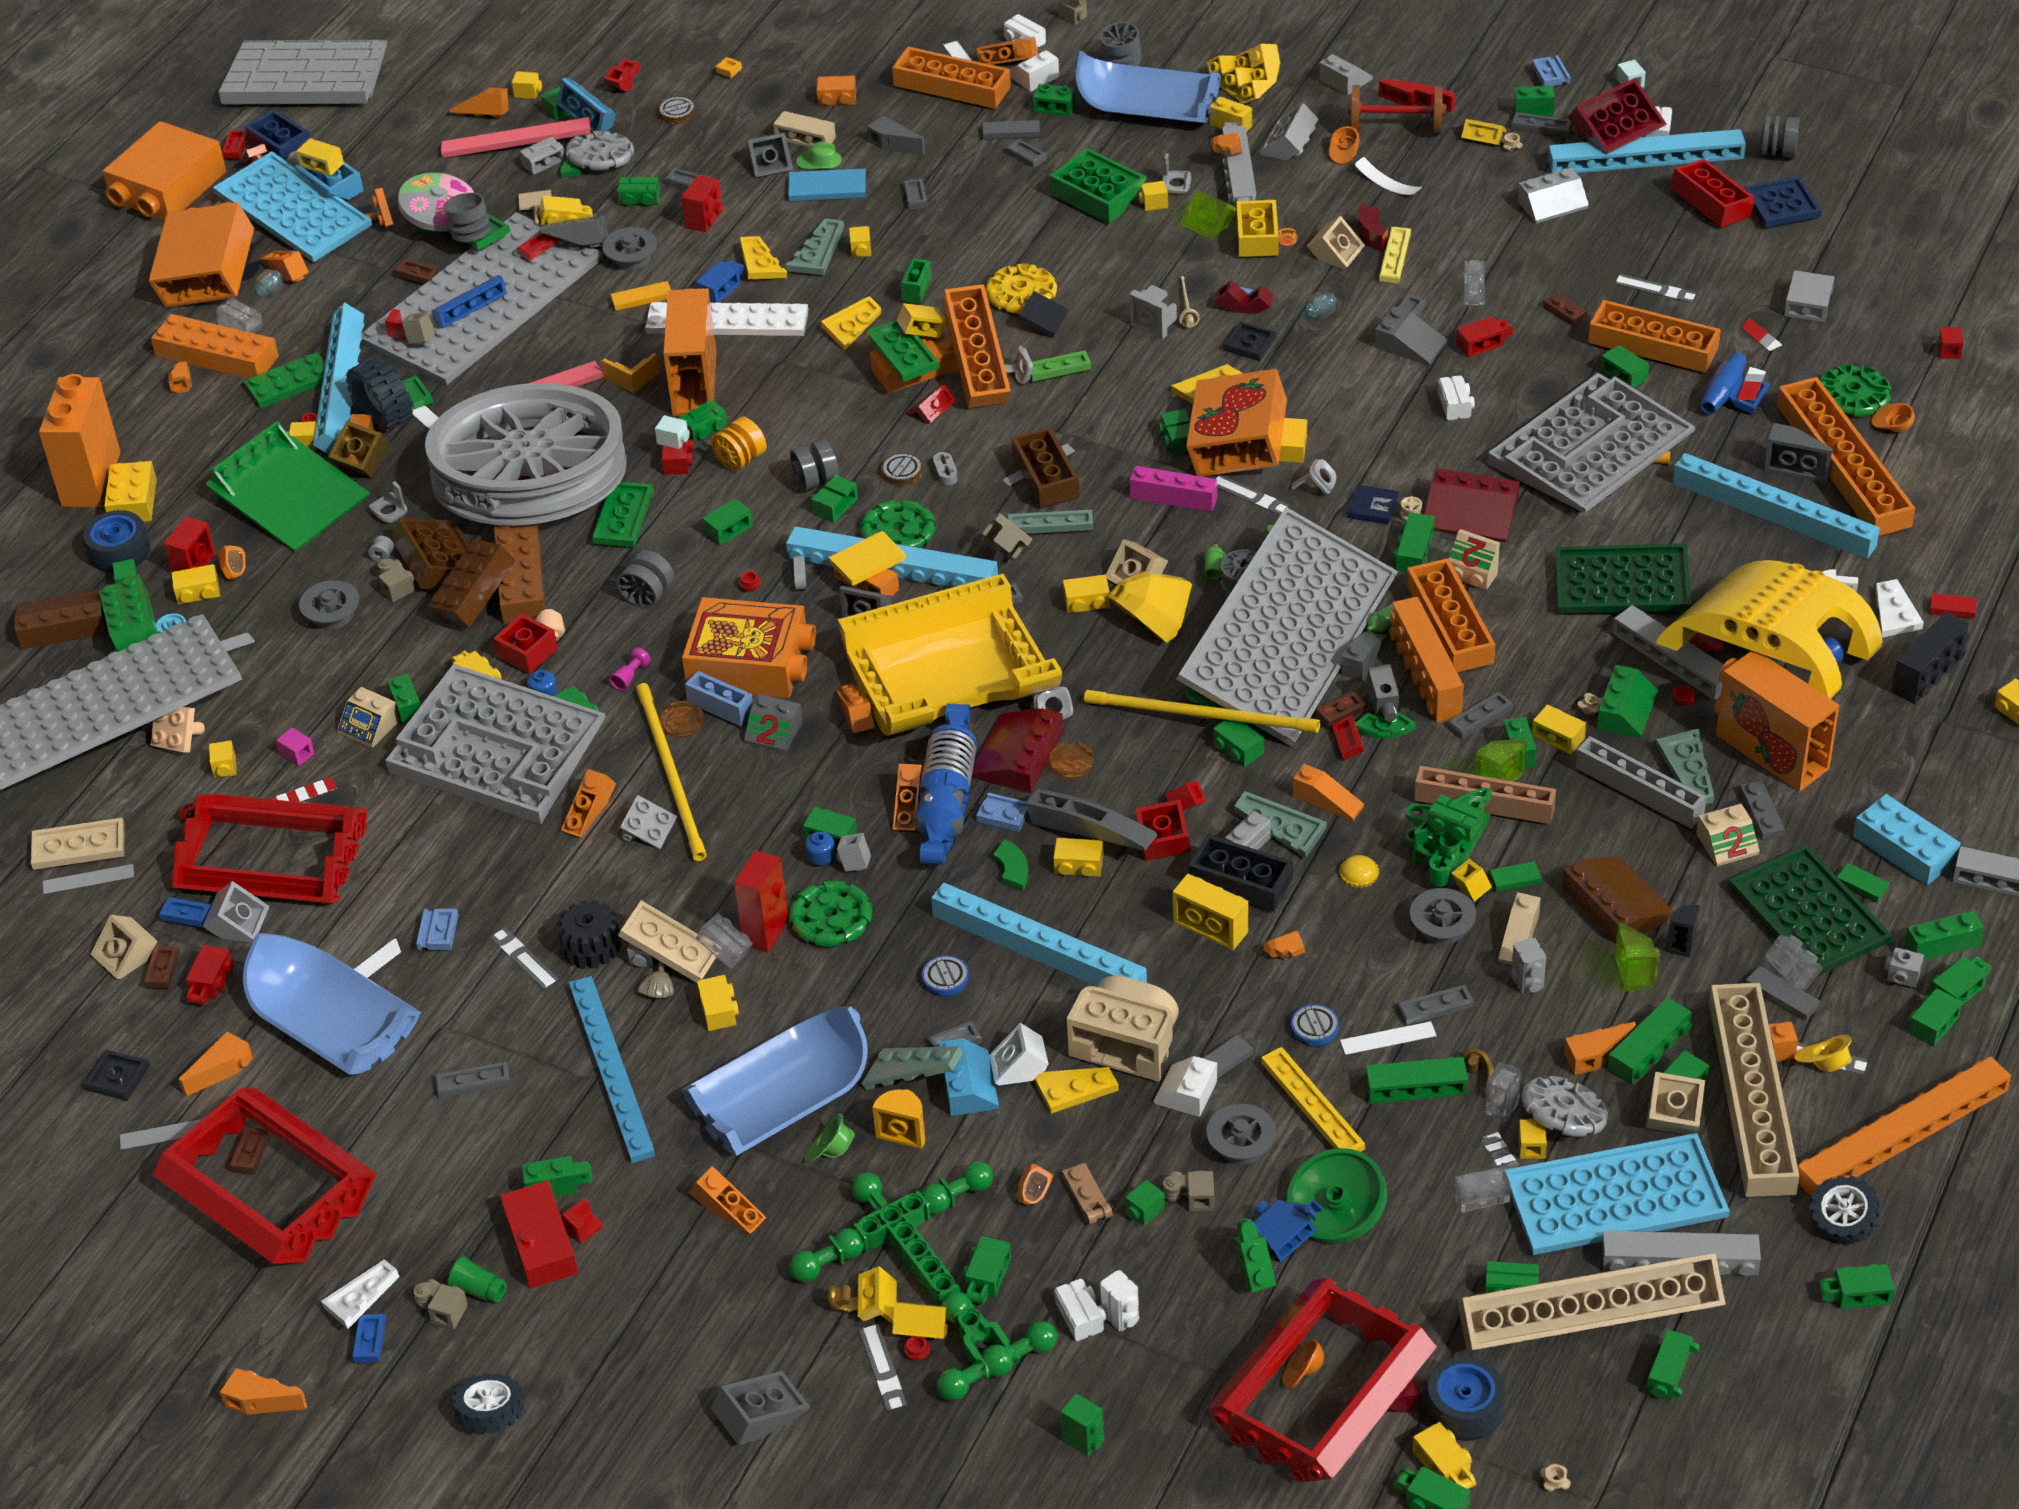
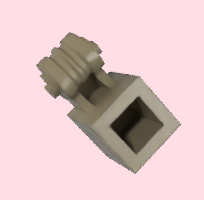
M1060 0L1058 2V17L1073 25L1078 24L1087 17L1086 0Z
M388 558L379 561L380 575L378 577L381 590L392 602L414 591V577L409 570L406 571L398 559L393 561Z
M1213 1171L1188 1172V1175H1182L1180 1172H1171L1165 1178L1163 1192L1165 1193L1166 1200L1175 1202L1181 1198V1195H1185L1189 1199V1211H1214Z
M433 1279L419 1283L414 1288L416 1303L420 1308H428L431 1323L455 1329L468 1306L464 1291L456 1286L440 1285L439 1282Z

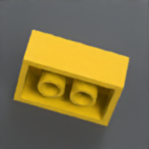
M1276 200L1237 201L1239 257L1278 255L1279 236Z
M152 461L110 464L105 499L106 512L126 510L141 517L143 522L152 520L157 482Z
M1187 874L1173 891V923L1234 951L1248 933V901L1223 890L1221 887L1207 883L1201 878Z

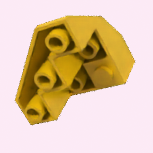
M1260 44L1236 56H1217L1207 61L1209 74L1211 72L1220 74V87L1242 104H1247L1258 99L1276 82L1280 59L1276 44Z
M1144 571L1121 580L1107 597L1124 613L1142 622L1155 636L1168 643L1169 640L1175 638L1182 626L1192 584L1181 577Z

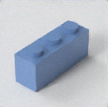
M697 671L686 682L685 688L689 704L739 726H742L749 719L753 706L752 694L700 671Z

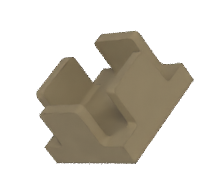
M988 513L983 519V525L976 533L979 536H984L982 541L995 552H1000L1002 548L1009 552L1006 555V558L1009 560H1015L1021 550L1033 540L1001 513Z

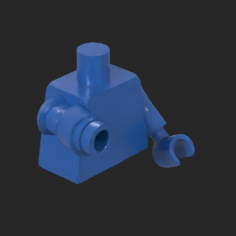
M1278 1200L1272 1206L1262 1201L1255 1208V1213L1259 1218L1255 1222L1253 1220L1250 1221L1256 1225L1257 1231L1265 1236L1267 1245L1277 1259L1282 1262L1316 1232L1311 1219L1315 1221L1317 1219L1316 1213L1324 1209L1315 1200L1307 1204L1286 1203L1283 1200Z

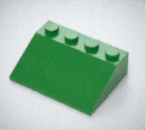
M1086 148L1050 175V194L1107 223H1111L1127 208L1146 181V176Z

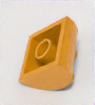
M892 1090L882 1094L873 1105L876 1138L922 1149L925 1143V1131L920 1099L910 1090Z

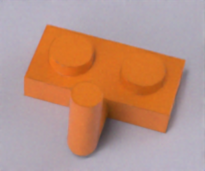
M375 189V196H372L374 207H378L379 211L366 214V216L372 221L378 219L380 226L384 225L385 230L393 229V222L383 189Z

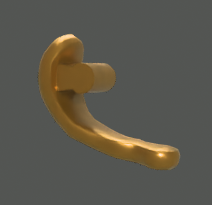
M1478 1048L1467 1049L1462 1057H1464L1465 1062H1468L1469 1073H1478L1480 1065L1485 1067L1488 1077L1484 1094L1486 1097H1490L1494 1086L1493 1064L1484 1051Z
M831 1285L828 1289V1302L834 1310L848 1313L858 1311V1297H850L851 1287L847 1285L841 1287Z

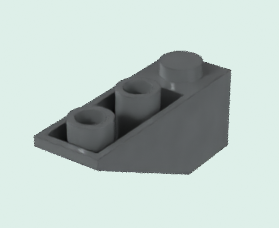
M885 116L880 117L867 126L869 142L882 149L918 154L925 153L924 137Z

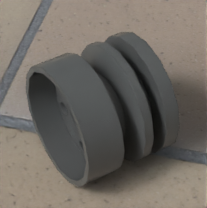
M1766 115L1765 122L1762 125L1760 140L1762 155L1767 156L1768 147H1772V156L1774 157L1777 148H1781L1782 157L1795 158L1800 118L1787 117L1785 124L1780 125V116H1776L1775 124H1771L1772 115Z
M475 192L461 193L445 202L444 211L449 221L451 236L454 240L459 242L475 241L483 238L491 231V223L486 213L484 197L481 194Z
M1236 550L1228 553L1222 559L1221 595L1225 601L1257 552Z

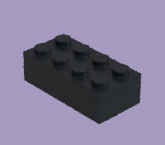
M1945 612L1897 660L1892 693L1913 704L1921 697H1926L1929 689L1933 685L1936 686L1945 673H1949L1954 664L1964 658L1966 654V649H1964L1965 643L1969 638V633H1967L1969 623Z
M1210 834L1206 835L1188 865L1190 875L1201 878L1216 887H1221L1223 890L1236 896H1240L1247 900L1248 904L1273 912L1277 909L1293 881V861Z

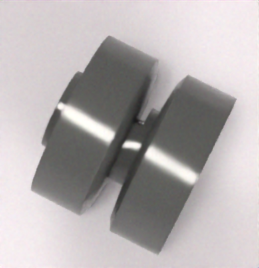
M1117 22L1106 26L1101 31L1100 41L1103 61L1138 66L1141 63L1142 53L1139 31L1135 25L1127 22Z
M826 439L811 443L810 451L805 445L790 450L792 471L803 491L817 488L819 486V479L825 485L835 475L839 476L836 457Z
M642 550L634 556L619 575L617 587L621 595L631 604L641 608H650L654 606L673 581L674 572L671 565L661 555L653 551Z

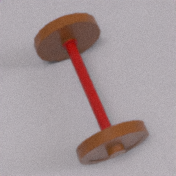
M1352 85V103H1348L1351 127L1355 128L1359 133V115H1362V113L1431 114L1433 116V134H1441L1442 116L1446 115V104H1442L1443 86H1435L1434 104L1432 106L1362 105L1360 103V85Z

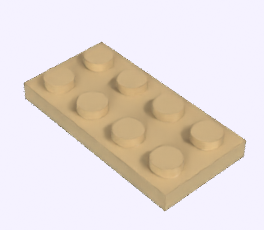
M123 818L32 831L31 865L33 870L123 857L125 849Z
M642 900L618 935L696 983L704 978L722 949Z

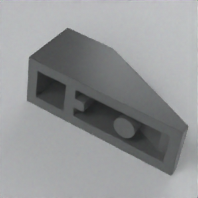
M1366 630L1351 641L1342 655V675L1363 681L1368 668L1372 666L1386 643L1388 636Z

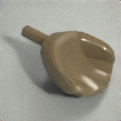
M659 961L658 971L651 973L642 980L638 986L639 994L651 998L673 996V983L668 973L664 972L665 964Z

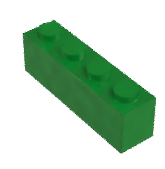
M1667 997L1609 1054L1608 1070L1631 1085L1638 1078L1641 1079L1653 1063L1659 1062L1662 1054L1667 1049L1670 1050L1674 1047L1681 1035H1686L1692 1025L1690 1022L1691 1011Z
M1464 1057L1366 1065V1086L1369 1103L1467 1095L1468 1076Z

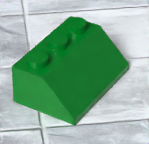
M1615 665L1599 708L1597 729L1639 739L1642 738L1658 690L1638 669Z

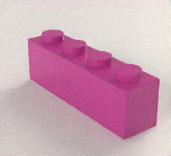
M1135 466L1130 478V496L1132 499L1212 512L1217 500V479Z

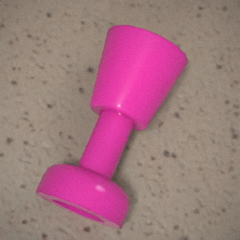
M634 648L630 653L631 662L609 676V682L616 690L626 691L635 675L634 671L637 667L645 668L650 664L651 658L642 648Z

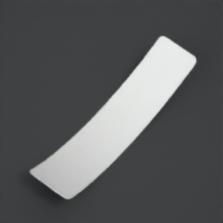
M1365 157L1355 163L1357 168L1369 179L1390 191L1412 195L1422 188L1404 185L1392 180L1378 171Z

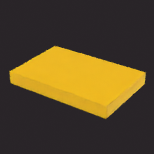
M881 531L830 556L829 563L854 586L906 560V553Z

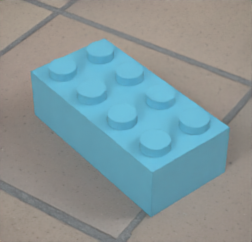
M1887 794L1856 817L1854 838L1926 886L1957 862L1960 848L1959 841Z

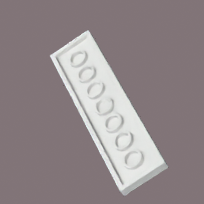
M651 302L645 327L646 334H665L667 303ZM710 303L715 335L804 336L808 304Z

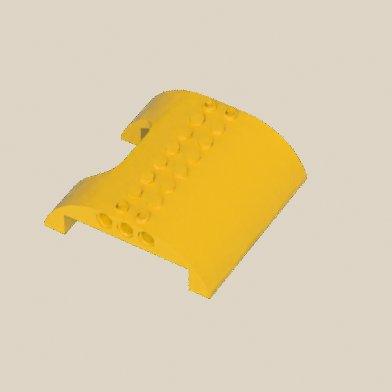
M1763 560L1744 564L1731 571L1665 629L1657 638L1656 644L1678 651L1697 632L1811 671L1808 684L1831 699L1841 689V674L1831 650L1817 629L1828 618H1839L1853 630L1847 653L1865 660H1869L1881 648L1883 641L1878 621L1872 609L1852 588L1836 579L1825 576L1821 571L1804 569V566L1800 564ZM1729 620L1734 621L1737 627H1733ZM1751 627L1757 630L1758 635L1751 631ZM1772 635H1776L1779 638V642L1775 641Z
M1004 574L838 619L843 644L856 683L870 702L872 715L876 723L887 736L931 724L934 719L946 715L947 703L970 704L971 708L998 700L1019 699L1057 688L1061 684V668L1055 658L1045 660L1013 607L1011 586Z

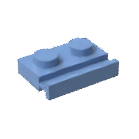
M1555 56V59L1546 57L1532 60V67L1542 85L1556 86L1562 85V82L1570 83V75L1559 56Z
M987 793V798L983 801L976 815L977 822L1020 832L1028 813L1026 801Z
M424 909L416 943L418 950H422V948H428V950L452 949L459 916L457 909H434V911Z

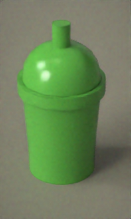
M1217 544L1208 548L1204 553V576L1209 580H1218L1221 577V561L1225 553Z
M1392 604L1370 615L1368 620L1369 627L1366 628L1367 631L1384 633L1392 625L1389 613L1392 612Z

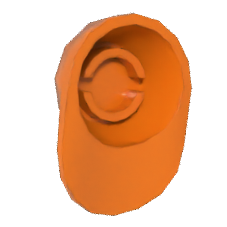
M1345 126L1333 133L1330 141L1329 155L1336 164H1347L1356 155L1360 139L1359 133L1355 128Z
M1886 404L1874 414L1872 425L1875 428L1890 429L1893 432L1900 433L1908 430L1913 425L1915 414L1909 404Z
M1310 1340L1304 1343L1292 1355L1282 1375V1383L1287 1389L1295 1388L1303 1376H1310L1322 1367L1324 1352L1323 1347L1318 1341Z

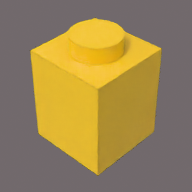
M516 72L512 81L514 98L536 99L538 93L542 90V81L539 80L538 73Z
M1164 181L1144 183L1142 185L1141 192H1138L1139 203H1143L1145 211L1168 208V192Z
M869 226L849 228L852 258L871 256Z
M316 422L291 423L290 431H287V433L312 451L317 450V447L313 445Z
M232 741L209 744L210 764L214 778L237 775L236 755Z
M1470 859L1452 872L1460 891L1474 902L1492 888L1483 868Z
M1534 1119L1520 1120L1518 1135L1520 1159H1545L1547 1144L1545 1127Z

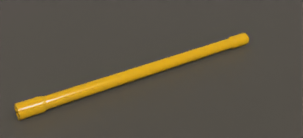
M641 683L636 687L640 703L643 705L687 834L693 859L695 861H702L707 856L703 842L694 823L653 703L649 685Z
M1086 690L1084 695L1085 703L1097 705H1114L1260 724L1318 733L1320 728V720L1293 718L1115 695L1093 690Z

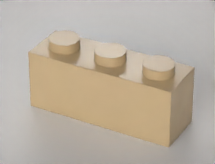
M783 111L774 123L775 134L785 133L787 142L811 147L818 142L832 144L836 138L834 123Z

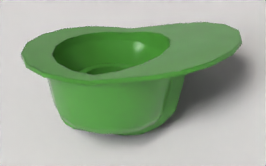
M828 142L815 143L809 148L808 152L801 154L796 160L797 166L802 169H830L839 166L842 162L841 156L836 153L835 145Z
M841 1113L835 1114L829 1120L822 1133L808 1148L804 1157L806 1163L814 1161L820 1155L830 1158L838 1157L848 1149L855 1134L842 1122L843 1116Z

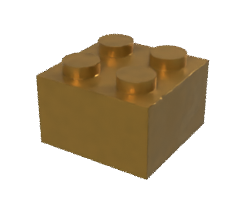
M346 420L328 457L340 467L373 478L390 442L381 433Z

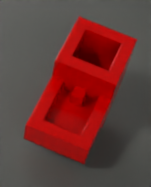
M624 58L618 67L612 66L603 78L605 84L623 91L630 90L633 87V78L641 69L640 63Z

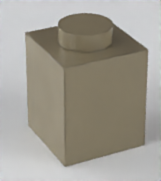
M428 312L410 314L402 321L409 344H426L435 335Z

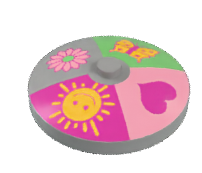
M424 173L410 178L402 185L398 196V206L402 215L409 222L420 228L432 231H449V221L444 211L445 202L455 195L474 191L467 183L452 175Z

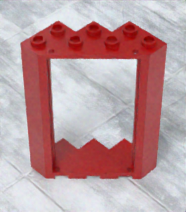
M222 794L196 795V799L193 801L195 817L186 818V822L183 825L185 839L184 841L176 842L172 851L173 859H175L174 868L171 871L172 888L218 892L233 881L254 896L325 903L339 902L341 895H337V892L342 884H346L350 873V868H347L348 864L355 860L359 850V844L356 843L360 837H364L366 832L368 808ZM212 822L335 833L334 853L331 856H326L324 878L194 866Z
M239 1088L161 1154L153 1176L270 1262L278 1264L306 1262L315 1241L332 1239L342 1217H358L377 1173L257 1088ZM247 1118L253 1120L339 1182L283 1231L194 1167L198 1155L216 1154L224 1133H241Z
M1328 1277L1311 1281L1207 1407L1213 1416V1420L1226 1431L1233 1444L1238 1447L1254 1445L1259 1451L1260 1457L1269 1465L1285 1463L1291 1470L1293 1477L1301 1483L1333 1479L1436 1348V1345L1420 1326L1414 1323L1408 1326L1398 1320L1399 1315L1382 1306L1376 1309L1367 1304V1298L1350 1289L1346 1293L1335 1287L1334 1284L1336 1282ZM1327 1312L1338 1326L1353 1323L1368 1342L1385 1340L1392 1351L1316 1447L1310 1451L1243 1412L1322 1315Z

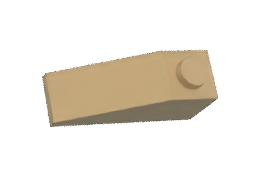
M1517 893L1498 962L1512 965L1513 945L1516 942L1532 938L1539 918L1540 897Z

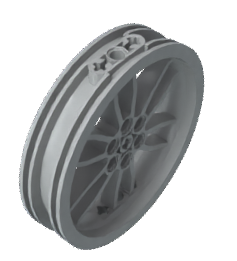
M519 384L493 389L472 396L443 413L431 426L425 441L432 489L437 500L456 515L476 522L494 525L544 523L581 512L603 500L618 486L625 474L627 464L625 448L622 442L621 419L615 407L605 398L594 392L563 384ZM534 427V429L530 431H525L523 428ZM578 431H581V432L590 434V435H592V436H582V435L574 436V435H575ZM490 437L492 440H486L484 438ZM561 466H563V467H572V468H569V469H567V470H564ZM458 470L478 471L473 476H470ZM520 476H529L530 478L528 480H518Z

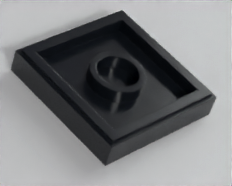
M1033 291L1018 320L1053 338L1069 309Z
M1240 321L1224 343L1223 351L1260 361L1277 338V332Z
M105 1050L84 1083L85 1091L128 1101L150 1066L149 1061Z

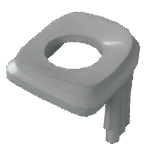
M1166 153L1164 157L1165 172L1162 181L1165 182L1168 194H1184L1190 188L1191 173L1189 171H1169V153ZM1181 179L1184 181V184L1174 187L1170 185V181Z
M1018 346L1015 364L1004 366L1006 373H1014L1017 382L1024 385L1031 378L1033 365L1026 348ZM1022 361L1026 364L1025 372L1022 368Z
M1316 459L1312 463L1309 472L1293 482L1291 488L1294 490L1312 478L1323 493L1327 495L1331 493L1337 476L1325 460ZM1320 469L1328 475L1329 483L1325 482L1320 476Z
M392 482L394 493L389 492L369 505L370 511L381 521L388 524L397 521L398 518H402L407 512L401 487L396 482ZM388 505L396 507V510L390 514L380 512L383 507Z
M1057 687L1032 696L1035 709H1046V701L1050 697H1057L1062 702V709L1059 713H1063V720L1073 714L1071 697L1066 687Z

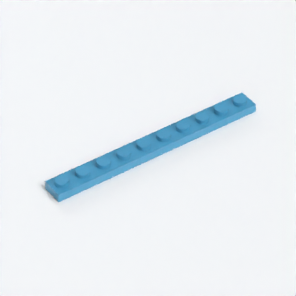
M589 976L569 982L572 996L631 1163L654 1157L655 1151L593 978Z

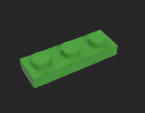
M1086 350L1033 361L1031 379L1032 381H1038L1090 370L1091 362Z

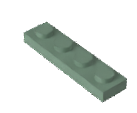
M1092 510L1008 514V520L1026 534L1093 530Z

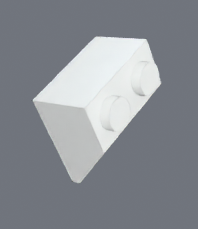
M1047 50L1010 70V78L1030 92L1037 89L1038 84H1046L1059 77L1058 58Z
M1019 1023L989 1055L994 1081L997 1085L1033 1081L1046 1070L1048 1065L1042 1036L1022 1023Z
M1193 1056L1172 1064L1154 1099V1104L1200 1117L1217 1083V1063Z

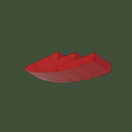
M1380 79L1378 97L1403 106H1432L1434 104L1435 87L1401 80ZM1443 89L1442 104H1446V111L1452 112L1455 109L1456 93Z

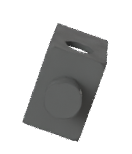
M1390 664L1368 668L1366 696L1374 715L1384 717L1386 721H1393L1397 718L1399 693Z

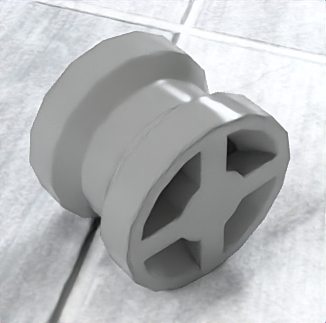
M377 536L373 541V545L369 548V556L377 562L388 559L394 549V543L388 537Z

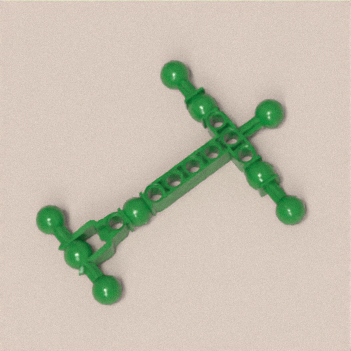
M981 1161L971 1162L964 1168L961 1178L949 1184L943 1178H940L939 1184H928L922 1189L921 1193L918 1190L890 1204L881 1195L883 1185L880 1178L874 1173H860L853 1179L851 1192L859 1202L869 1203L875 1212L863 1217L858 1224L854 1223L853 1229H841L835 1234L834 1238L832 1235L828 1236L829 1246L816 1253L800 1251L793 1255L789 1263V1272L796 1281L804 1283L813 1281L818 1276L820 1267L828 1262L837 1259L842 1266L845 1264L844 1259H855L863 1250L867 1252L869 1251L868 1249H875L890 1242L932 1300L938 1306L946 1307L945 1319L954 1323V1328L959 1330L960 1337L964 1341L965 1356L972 1366L963 1371L955 1368L944 1370L936 1382L939 1395L948 1401L962 1399L967 1394L969 1384L982 1377L989 1380L990 1376L1001 1377L1011 1371L1013 1363H1020V1357L1028 1352L1046 1353L1055 1347L1058 1334L1054 1326L1046 1321L1033 1322L1027 1328L1025 1337L1010 1345L1009 1339L996 1322H988L975 1309L970 1297L964 1292H960V1287L957 1284L955 1285L952 1275L916 1229L925 1219H931L930 1214H941L948 1209L949 1205L952 1208L955 1207V1196L967 1190L973 1192L987 1190L992 1184L994 1175L988 1164ZM984 1341L987 1343L994 1342L995 1345L986 1348L982 1356L975 1347L976 1343Z

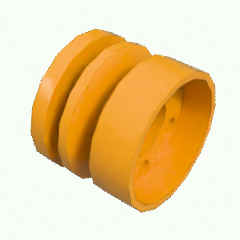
M739 417L711 439L712 449L718 460L726 468L738 472L749 464L751 460L753 461L763 454L767 447L766 440L759 427L746 417Z

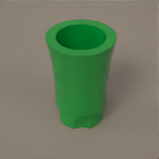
M465 1256L457 1260L448 1278V1286H456L463 1290L464 1293L496 1304L502 1299L507 1288L505 1280L478 1266Z

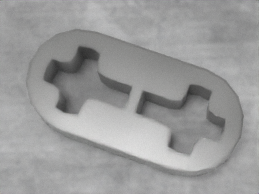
M946 452L934 455V469L939 482L943 485H953L956 483L957 469L952 456Z
M794 556L796 590L807 589L805 557Z

